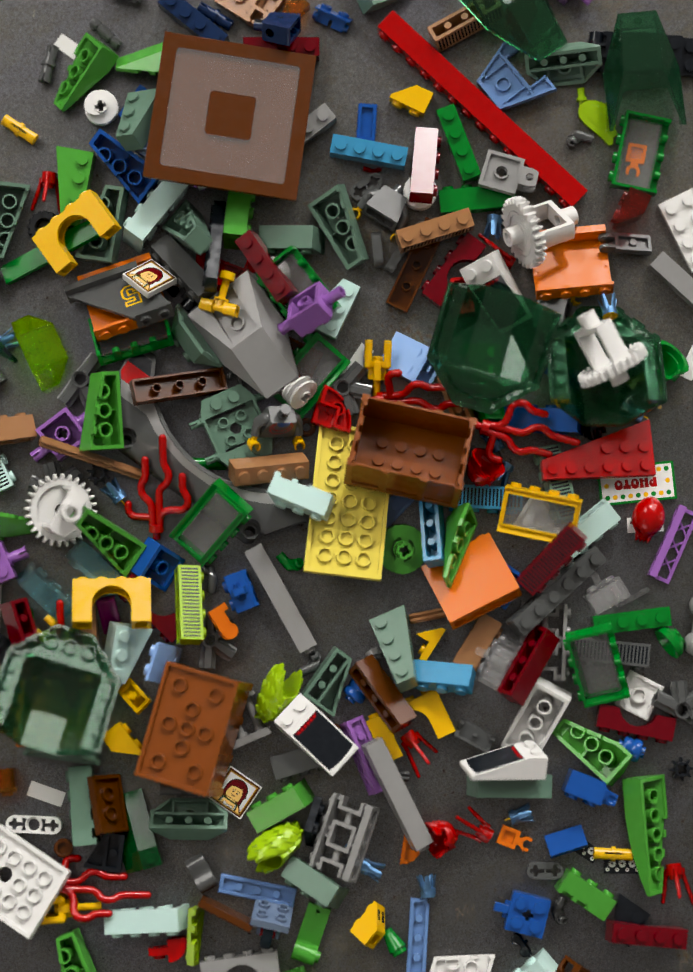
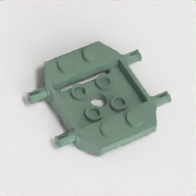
M238 384L201 401L198 420L188 423L191 431L203 427L211 442L214 454L204 458L207 466L217 461L229 469V459L272 454V441L274 437L258 438L257 440L261 444L259 451L254 446L250 450L247 444H244L226 452V450L247 442L252 437L250 434L253 420L261 414L257 403L265 399L264 396L260 393L252 394L241 384ZM242 404L246 405L243 408H240L234 412H231L227 415H224L218 419L211 421V418L217 415H220L226 411L236 408ZM238 424L241 428L240 433H232L230 426Z

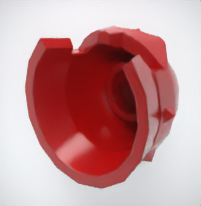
M474 448L467 463V475L476 486H491L499 476L504 474L505 466L503 463L497 464L489 461L486 457L485 449Z
M444 820L424 822L433 840V843L429 844L428 850L434 858L439 859L445 853L456 848L454 845L458 840L459 833L450 822Z

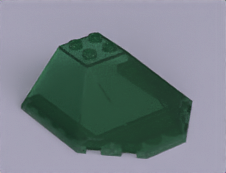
M448 282L427 358L453 404L491 415L498 409L539 389L562 314L525 296L491 286Z
M580 306L570 318L567 317L558 325L557 329L545 336L550 401L585 427H623L668 402L660 336L645 329L646 326L634 317L630 318L619 306H616L618 316L612 322L624 345L629 349L630 344L643 343L648 354L639 363L628 368L627 373L630 379L618 386L612 387L608 379L593 387H581L577 376L583 369L586 370L587 366L590 367L573 335L575 331L581 328L577 317L594 309L599 320L604 319L600 306ZM595 333V335H596V337H597V339H598V341H599V343H600V345H601V347H602L604 353H605L606 356L609 358V356H608V354H607V352H606V350H605L603 344L601 343V341H600V339H599L597 333Z
M55 624L41 633L38 632L24 641L7 648L0 669L1 733L20 746L57 757L100 754L121 680L113 670L107 655L102 651L95 635Z

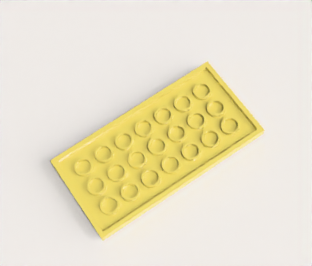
M319 426L312 486L332 494L336 501L328 521L321 520V522L311 519L309 515L303 572L381 581L389 494L343 484L347 459L350 457L356 427L351 426V431L348 434Z

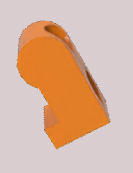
M224 602L208 612L207 615L220 636L225 640H231L237 636L238 627L229 620L224 612L229 609Z

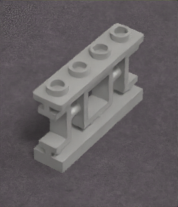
M520 602V607L526 602ZM560 603L555 608V613H549L541 621V627L554 632V635L560 639L552 655H558V648H561L560 675H557L558 667H548V662L543 669L553 671L552 680L565 681V677H569V665H566V658L570 653L569 650L565 651L563 639H566L565 632H570V627H567V619L571 618V608H568L567 603ZM559 609H562L561 636H559V628H549V617H559ZM528 633L525 636H519L518 652L521 646L523 645L526 637L528 636Z
M334 792L328 800V809L322 818V827L316 836V845L314 851L310 854L309 866L325 871L327 863L339 867L338 878L356 883L381 808L361 803L359 811L347 807L348 796ZM340 809L347 812L344 822L336 820ZM354 815L362 817L359 828L351 825ZM340 826L352 830L346 848L334 843ZM327 846L335 849L332 859L324 857ZM342 852L350 854L347 864L339 862Z

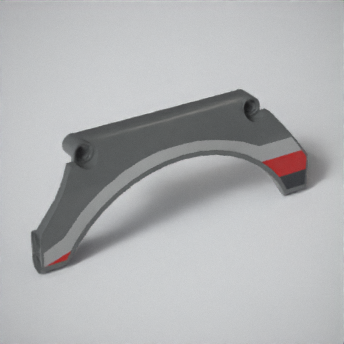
M148 352L127 358L119 369L123 437L129 440L131 444L128 446L124 445V448L118 449L121 453L140 467L141 458L143 456L148 457L149 473L163 482L165 474L160 467L159 436L164 434L167 441V463L173 475L172 482L169 485L171 490L182 497L179 491L178 476L180 473H184L186 475V487L192 499L191 504L194 506L212 483L220 478L254 509L249 514L251 519L245 525L241 524L238 527L240 531L235 536L245 544L253 543L259 533L266 536L309 521V515L307 514L301 516L292 512V509L287 507L285 509L276 507L267 493L268 489L248 486L234 487L231 481L212 473L189 456L170 432L158 403L138 406L133 404L129 382L131 379L154 376L156 356ZM218 493L213 496L201 511L224 529L239 514ZM250 530L254 536L248 537L244 531Z

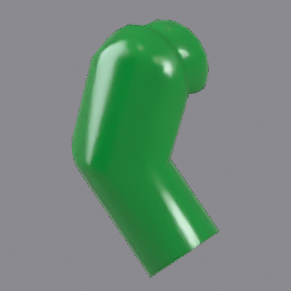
M284 552L276 556V559L287 571H299L304 566V561L301 558L289 559Z

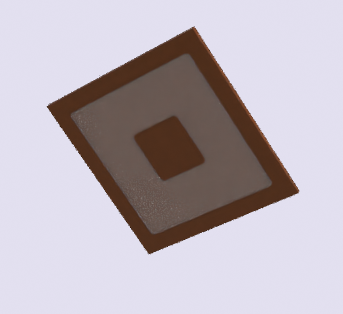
M165 31L143 177L296 201L316 56Z

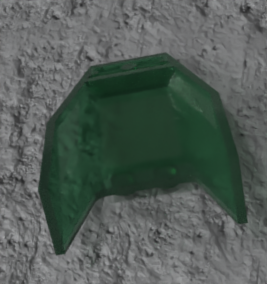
M460 0L487 31L538 62L567 44L566 37L548 0Z
M657 11L617 14L603 70L607 131H614L624 92L652 88H666L679 116V125L687 124L679 64Z

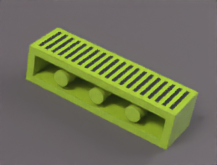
M178 565L174 570L176 641L178 645H200L206 638V627H203L206 612L202 608V602L205 599V592L202 590L204 573L201 572V565Z

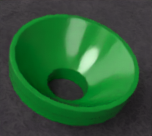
M660 627L655 631L656 638L664 650L673 658L678 659L683 654L685 643L679 631L668 627Z

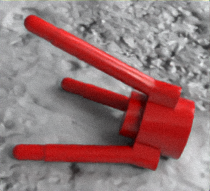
M51 171L42 172V177L39 178V184L30 208L31 211L35 208L41 188H43L42 202H45L47 190L53 189L55 186L58 213L60 214L57 173Z
M479 233L478 237H480L484 242H486L495 250L499 249L508 269L510 270L516 258L508 254L507 252H504L497 245H495L493 242H491L489 239H487L485 236Z
M411 729L400 737L403 741L401 745L405 749L417 778H420L421 776L409 748L412 749L414 747L427 765H430V761L417 745L420 743L419 740L434 753H438V750L425 740L418 731L414 732Z
M470 806L467 809L483 825L480 824L476 827L458 815L455 816V819L475 830V835L457 830L459 835L476 840L479 843L483 841L487 844L495 832L490 828L491 824L487 823Z
M681 863L666 864L661 903H665L668 876L670 880H675L677 896L681 899L679 879L682 876L689 899L693 905V894L685 875V868L682 867Z

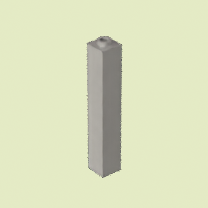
M662 251L648 268L693 309V278Z
M262 543L245 551L246 557L299 652H304L307 655L316 650L314 647L317 645L316 640Z
M376 737L361 745L411 849L419 852L428 849L429 844L433 843V840L383 739Z

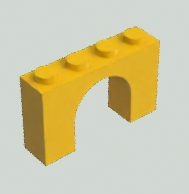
M90 189L82 192L75 202L68 204L62 213L54 216L49 224L37 230L36 235L32 237V240L54 271L63 277L78 265L65 245L66 231L73 222L87 219L99 236L106 240L110 239L122 228L98 194Z
M119 576L116 578L97 577L88 579L87 577H78L77 579H72V629H92L93 605L98 598L106 594L121 595L129 602L131 606V629H151V578L144 576L136 578Z
M432 690L420 691L421 695L414 698L411 695L405 698L413 710L427 716L438 739L456 731L438 692ZM375 712L369 715V720L366 723L373 738L381 737L393 760L403 756L394 734H392L379 714Z

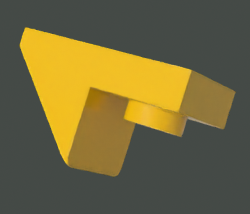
M444 628L416 634L428 642L427 645L423 643L419 649L418 654L420 656L418 659L427 661L445 632Z
M131 678L117 691L138 715L152 702V698Z

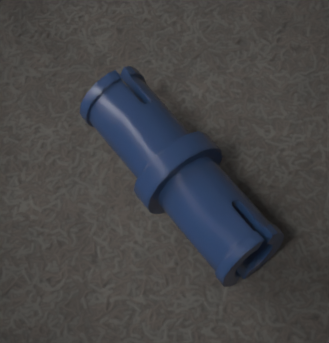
M203 1L197 7L200 13L227 31L234 24V20L220 13L221 10H215Z

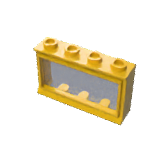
M511 482L505 485L496 531L551 542L570 521L578 528L583 499H579V495L568 493L565 496L560 495V491L549 489L548 492L541 491V488L537 486L525 488L522 487L521 483Z

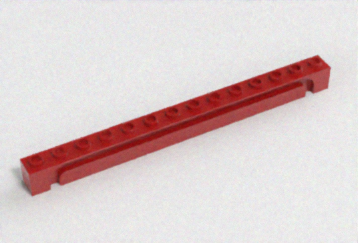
M394 10L377 26L378 36L384 42L388 41L391 43V48L400 55L401 53L406 57L405 61L411 67L415 66L420 70L419 74L425 80L429 79L434 83L433 87L439 93L443 92L448 96L447 100L451 104L454 103V105L462 109L461 113L466 118L473 119L475 121L474 125L480 131L487 132L489 134L488 138L494 144L498 143L503 147L502 151L505 154L525 159L524 166L537 170L539 172L537 183H542L545 186L544 190L550 196H556L559 199L558 203L563 208L574 207L586 195L588 190Z

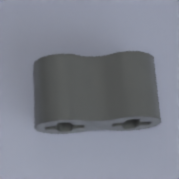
M203 852L185 861L201 894L219 885Z

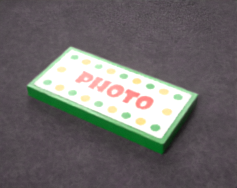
M673 460L655 462V476L597 479L599 500L605 499L610 505L638 503L645 497H655L659 501L677 499Z

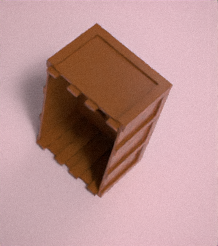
M363 393L343 484L457 509L478 418L460 417L443 413V411L437 409L435 411L406 405L405 402L401 401L392 402L370 397L369 394Z
M166 661L134 775L205 797H222L224 791L222 788L229 763H232L234 756L232 752L239 727L243 724V713L249 692H252L254 684L189 667L190 665Z

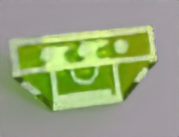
M26 315L11 322L17 341L42 392L59 385L69 357L54 324L31 315Z

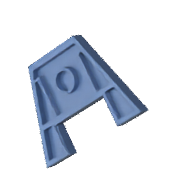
M509 33L477 80V84L502 111L557 91V88L546 75L529 86L508 59L522 49V46L511 33Z

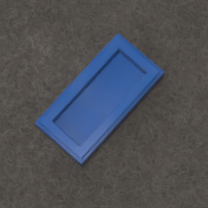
M358 103L356 138L375 141L377 104Z

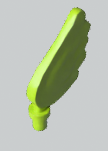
M577 88L578 97L576 102H579L577 114L580 121L598 135L606 145L611 146L614 142L613 138L617 136L616 124L613 121L614 115L608 111L607 104L596 100H587L585 88Z

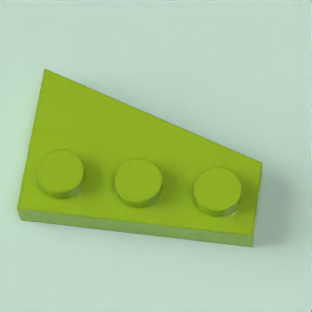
M197 905L188 908L187 949L185 951V960H187L186 965L188 966L198 965L200 959L205 910Z

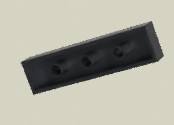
M214 200V205H211L209 232L213 241L210 243V248L206 251L202 282L206 292L216 293L226 208L225 201Z

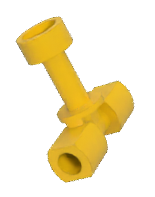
M221 270L219 278L222 279L219 295L214 296L213 300L201 297L199 309L211 313L219 311L225 316L237 318L240 307L230 304L229 300L226 299L229 284L234 282L236 274Z

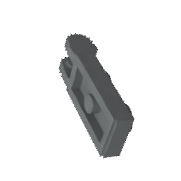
M615 232L614 234L603 233L598 235V240L602 243L604 242V244L599 246L600 252L649 256L652 254L650 235Z

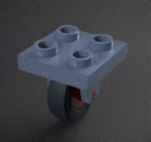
M264 899L255 900L250 925L257 927L256 934L261 936V948L269 949L272 938L279 939L280 932L288 934L293 907H289L286 904L271 903Z

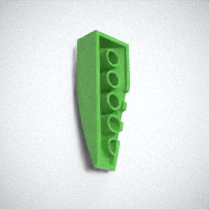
M657 774L622 779L625 819L638 874L647 896L661 894L664 867L661 866V861L665 857V849H662L663 837L666 838L667 831L664 830V819H667L668 816L665 775Z

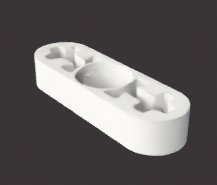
M15 814L8 817L6 827L14 833L57 834L61 831L63 823L57 816ZM14 818H16L17 822H24L23 818H26V830H23L24 825H19L16 829H13L14 827L10 825V822ZM31 819L39 821L40 826L37 830H32L29 827ZM43 819H46L45 823L48 824L55 820L59 827H56L55 831H53L52 827L46 826L45 831H43Z

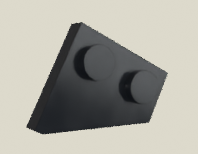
M314 797L304 828L305 844L307 846H314L316 834L320 827V817H323L325 812L322 797Z
M126 833L104 834L85 862L84 867L121 873Z
M619 893L617 895L615 921L644 925L651 915Z

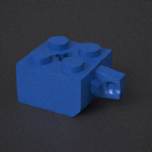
M247 569L224 577L225 581L222 582L225 593H230L232 598L229 600L232 611H237L240 614L261 606Z
M572 768L568 769L561 788L565 792L564 795L574 800H577L578 797L582 798L584 804L595 807L596 804L600 806L602 804L615 806L618 795L608 790L605 782Z
M512 889L510 900L506 899L505 903L495 901L493 910L502 912V917L505 918L504 930L542 939L551 899ZM527 909H529L532 915L525 918L522 913L527 912Z

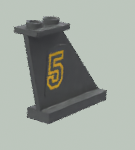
M136 261L63 286L70 303L80 302L135 320L138 328L175 316L171 302L167 301L161 293L147 299L122 279L123 273L138 266Z

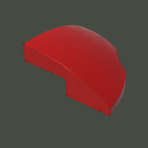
M324 385L310 423L349 434L351 431L350 410H346L342 402L344 398L335 389Z

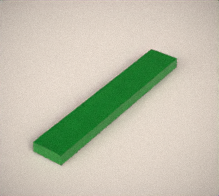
M86 220L66 231L65 245L68 251L72 252L100 236L91 223ZM36 247L1 266L0 269L6 284L11 285L48 265L49 262L39 248Z

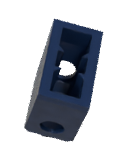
M270 12L264 20L255 19L254 30L262 31V39L264 41L290 46L301 32V14Z

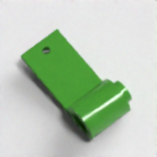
M309 901L291 959L312 966L314 962L318 963L321 954L318 948L331 911L330 908L326 907L323 909L316 903Z

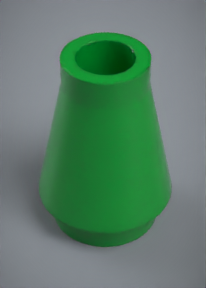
M392 927L385 931L384 940L389 954H392L395 958L407 950L405 942L393 931Z

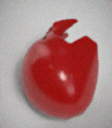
M645 497L634 508L630 524H633L636 531L635 541L639 539V542L642 541L644 543L646 541V544H648L664 524L665 511L661 502L655 497Z

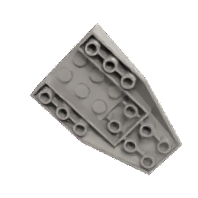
M247 270L229 284L226 299L229 300L230 304L240 307L237 318L225 316L219 311L214 313L202 311L199 309V306L187 316L221 363L266 399H270L289 383L296 380L299 375L288 333L285 335L281 334L277 327L285 319L269 298L266 290L258 284L257 276ZM217 292L215 295H213V296H212L211 298H209V299H212V300H213V299H214V296H218V295H219V292Z

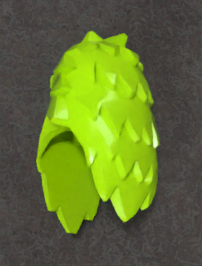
M284 663L275 664L270 669L266 678L263 679L260 693L257 695L254 707L257 712L254 715L255 718L262 719L263 723L274 721L299 694L303 682L301 669L297 672L294 671L285 681L286 671L284 670Z
M297 820L293 822L285 821L270 827L271 829L262 832L248 846L247 860H255L256 864H258L255 869L257 873L263 872L267 874L279 869L299 849L304 830Z

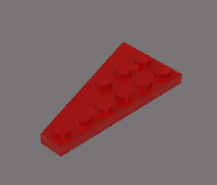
M650 419L542 460L540 462L542 481L655 476L656 470Z

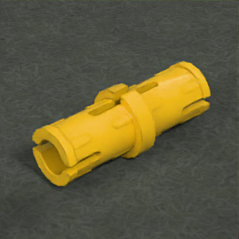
M8 114L3 117L0 123L14 132L16 137L20 136L31 145H34L39 137L38 134L25 127L26 124L23 122L19 123Z
M611 846V848H593V859H609L611 862H615V860L633 861L631 849L616 848V846Z

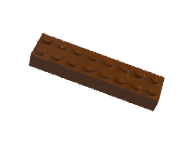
M441 241L410 250L386 300V305L406 314L408 313Z
M223 367L131 379L129 382L134 406L214 395L228 389Z

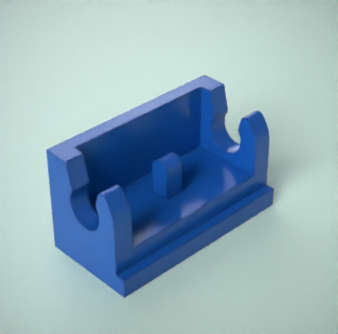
M581 824L544 836L551 859L588 847Z

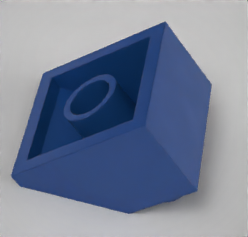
M148 536L144 542L147 545L130 571L137 576L151 578L152 585L166 592L174 579L175 568L178 565H183L185 559Z

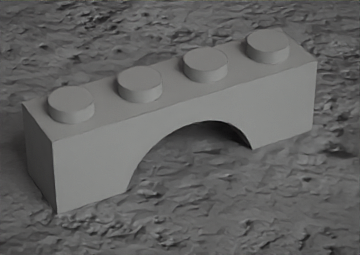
M323 103L308 115L304 144L313 137L324 133L337 122V117L326 103Z
M273 947L269 949L261 948L260 952H254L253 949L244 950L239 955H235L234 952L224 953L223 957L215 958V955L204 956V960L200 961L201 972H227L237 965L250 966L257 972H281L278 949L273 950Z

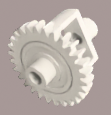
M521 196L505 200L504 208L501 209L503 212L501 217L504 220L502 224L505 227L502 232L503 239L506 245L511 247V253H514L519 264L522 263V266L526 267V269L537 267L545 260L544 256L547 253L543 251L548 247L574 239L575 225L579 222V216L573 206L560 209L552 200L528 206L530 202ZM548 219L555 226L540 232L539 230L543 226H538L537 223Z
M594 309L578 316L577 320L581 328L575 331L573 335L590 367L587 366L586 370L583 369L577 376L581 387H593L608 379L612 387H615L629 380L628 368L639 363L648 354L644 344L640 342L633 345L630 344L628 349L624 345L611 318L600 321ZM595 333H597V335H598V337H599L601 343L603 344V346H604V348H605V350H606V352H607L609 358H608V357L606 356V354L604 353V351H603V349H602V347H601V345H600V343H599V341H598V339H597Z
M60 473L59 479L56 474H52V480L49 476H45V483L42 480H38L40 487L32 486L35 493L28 492L27 494L32 498L25 499V502L30 505L23 507L24 510L29 511L28 514L24 515V518L31 519L26 525H33L30 532L38 531L35 538L38 539L43 536L42 542L45 543L49 539V545L51 546L56 541L57 547H61L62 541L65 546H69V540L76 544V537L79 540H83L82 532L74 523L81 517V509L84 505L98 513L97 510L92 509L97 503L90 501L95 495H88L91 488L84 489L86 483L78 484L80 479L78 477L72 481V475L70 474L65 479L64 473ZM60 504V507L56 513L55 508L57 505Z

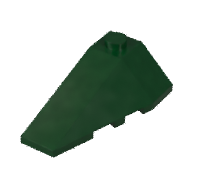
M140 788L124 793L129 827L128 832H123L126 833L123 857L126 873H133L162 865L164 860L156 833L149 830L150 813L143 789Z

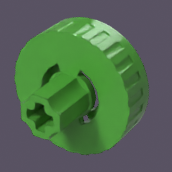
M402 523L387 527L383 566L396 574H409L417 570L423 563L421 532L413 526ZM405 546V548H407L408 551L404 553L400 552V548H404Z

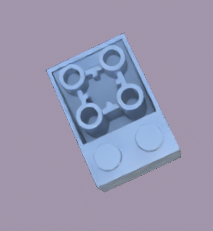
M396 331L391 340V368L387 370H402V376L400 377L409 383L419 380L432 384L447 357Z
M156 642V645H152L149 656L152 658L150 664L146 663L143 675H146L145 680L160 683L166 661L179 663L183 648L164 642Z

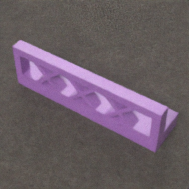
M681 504L676 507L647 576L665 584L670 583L693 530V519L689 525L684 527L681 522L684 513L693 516V511L688 510L687 507ZM682 530L684 539L676 544L674 536L677 531ZM674 547L677 554L676 558L668 561L666 558L667 552L670 548ZM667 565L669 570L666 579L658 576L661 566Z
M360 715L339 724L342 732L359 747L352 757L368 795L382 792L361 748V745L373 739L364 716Z

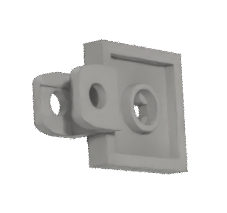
M488 149L478 187L514 197L516 190L533 193L536 188L539 172L524 166L525 159ZM504 169V173L507 175L500 177L496 172Z

